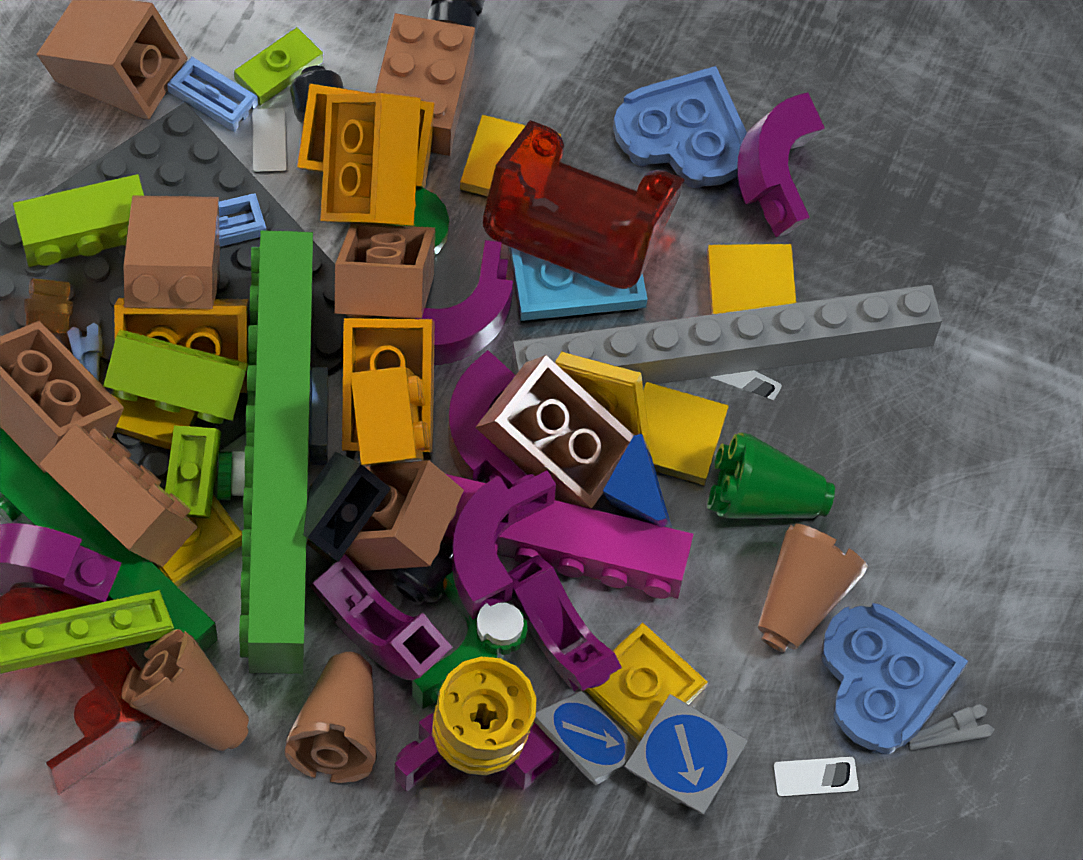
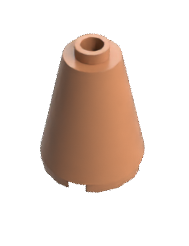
M796 523L794 527L790 525L784 535L759 620L758 629L764 634L761 640L771 648L783 653L787 647L796 650L864 576L868 566L856 552L849 548L844 555L834 545L837 540L831 536L802 524Z
M177 629L162 636L144 652L143 655L149 660L141 671H138L133 666L127 675L122 687V698L130 707L218 751L228 748L234 749L245 740L249 731L247 727L249 722L248 715L194 637L186 631L183 633L180 629Z
M343 652L332 656L328 660L286 737L285 757L293 767L307 776L316 778L318 771L332 774L330 782L347 783L359 781L368 777L372 772L377 758L373 671L370 663L358 653Z

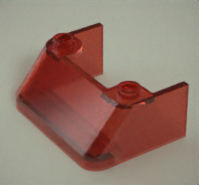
M49 586L16 588L0 597V624L92 604ZM125 647L73 658L94 686V689L81 697L74 709L75 723L84 738L46 762L53 788L58 795L156 731L162 725V722L130 707L122 698V687L133 666L138 671H141Z

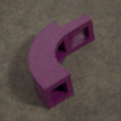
M808 92L782 101L755 123L744 137L739 150L737 164L738 179L746 204L756 201L760 202L764 216L776 238L789 234L810 218L792 180L788 166L790 150L804 146L825 129Z
M485 240L479 282L473 293L466 300L448 308H425L422 318H415L432 319L435 322L434 365L449 364L472 356L487 346L503 328L511 309L513 281L506 280L509 259L501 258L502 242Z
M488 350L465 370L452 393L448 423L449 448L453 462L462 478L478 482L486 479L485 482L488 483L490 480L500 476L506 487L510 489L518 479L526 476V474L475 428L516 376Z
M548 471L537 476L533 474L523 476L510 489L506 487L501 477L497 476L482 486L470 498L462 510L454 533L452 566L455 587L472 620L478 617L480 609L486 603L492 606L512 600L513 580L500 561L495 550V544L508 527L554 504L556 483Z
M0 524V593L7 596L14 584L29 582L55 588L91 604L106 602L121 562L80 546L82 539L61 531L30 524Z
M346 554L341 557L339 562L336 561L309 585L337 618L334 621L335 624L366 655L396 676L407 680L420 678L453 648L424 613L412 617L391 605L373 587Z
M536 555L508 572L513 580L512 602L514 606L523 613V619L527 621V629L550 664L573 691L579 688L584 691L587 688L598 687L604 684L612 673L622 668L615 653L596 638L585 625L568 598L552 565L539 555Z
M434 712L419 721L418 738L421 740V743L417 741L409 743L396 757L395 780L406 792L446 762L444 757L438 752L432 736ZM482 718L474 720V722H479L481 729H488L489 725H484ZM534 721L519 758L505 770L524 790L558 763L560 748Z

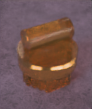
M31 278L29 282L30 298L24 299L26 326L40 321L51 333H67L69 331V318L73 316V302L68 301L70 283Z

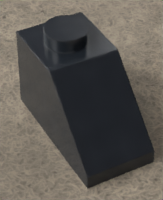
M335 451L309 487L303 536L332 559L339 562L391 488L365 466L361 465V463Z

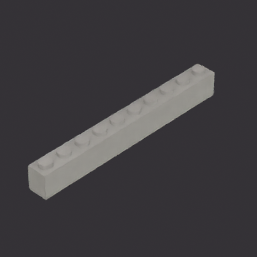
M924 285L514 341L511 367L512 372L516 375L528 361L547 355L555 362L559 354L565 352L640 372L643 386H645L646 382L662 384L934 346L942 319L933 286Z

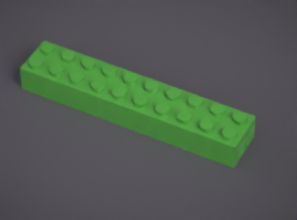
M260 231V247H251L249 365L247 371L248 401L246 406L245 487L243 498L244 529L242 531L243 558L239 624L240 658H248L249 673L303 674L306 537L303 536L307 509L313 232Z

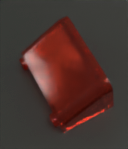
M530 120L495 165L483 214L485 232L497 242H502L504 245L620 289L631 288L642 276L680 197L685 179L666 171L654 170L644 175L637 191L562 163L564 154L562 137L552 128Z

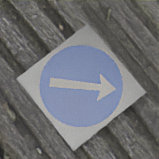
M585 690L579 691L536 712L535 723L590 781L594 782V785L607 780L620 768L624 767L638 746Z
M670 694L624 766V769L646 781L651 789L671 801L683 803L704 815L749 740Z

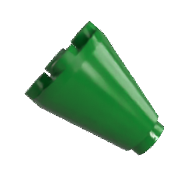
M743 432L737 433L733 436L730 445L722 443L717 451L715 468L719 469L720 472L717 485H713L710 490L707 509L716 512L719 517L815 518L817 515L826 517L829 514L835 497V485L826 482V478L823 475L753 435Z

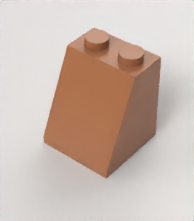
M72 0L36 54L55 82L148 120L168 90L167 84L188 59L154 4L134 0Z
M133 195L124 257V307L213 309L220 281L219 197Z

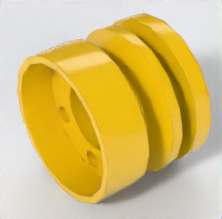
M478 657L462 662L447 675L439 691L437 705L433 714L432 736L438 752L451 766L467 774L489 775L505 770L519 758L536 717L537 698L532 684L517 666L501 658ZM482 718L483 724L489 725L488 729H481L479 722H474V720Z

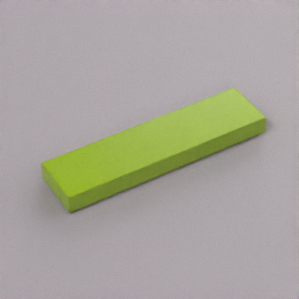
M160 590L0 624V674L160 639L174 630Z

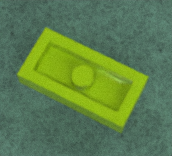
M296 27L235 69L234 78L240 86L258 96V104L261 106L290 86L292 81L301 75L302 70L323 63V52Z
M174 425L165 492L174 494L191 509L187 517L210 519L221 431L216 428Z

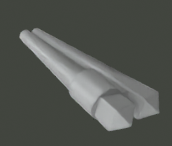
M978 704L972 708L965 707L952 713L950 718L920 730L908 742L909 749L915 750L989 738L995 729L989 724L978 726L976 723L977 719L985 716L988 708Z

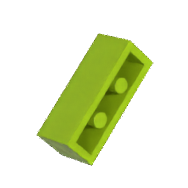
M131 175L14 202L13 207L28 267L35 265L48 266L57 263L61 259L78 255L91 256L104 249L121 245L126 246L132 196H144L139 175Z
M119 330L116 335L103 387L113 389L112 395L121 399L137 401L138 396L156 400L155 406L160 409L180 412L182 407L198 411L197 417L202 420L222 424L224 419L233 421L248 363L137 333Z

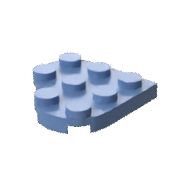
M716 66L644 86L627 94L624 97V102L616 111L613 123L616 142L629 155L630 160L635 165L646 166L669 162L675 172L682 177L683 182L691 188L721 185L738 176L739 150L747 132Z
M872 603L871 607L857 606L849 609L848 606L835 615L824 635L823 652L821 655L823 664L841 682L835 697V722L854 743L884 755L891 754L896 748L905 746L918 734L968 663V660L895 611Z

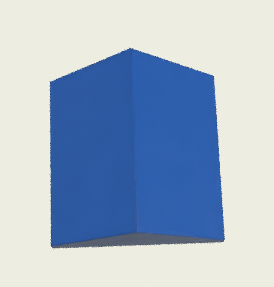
M643 434L635 435L604 487L603 493L612 506L639 521L655 524L660 527L672 528L649 447Z

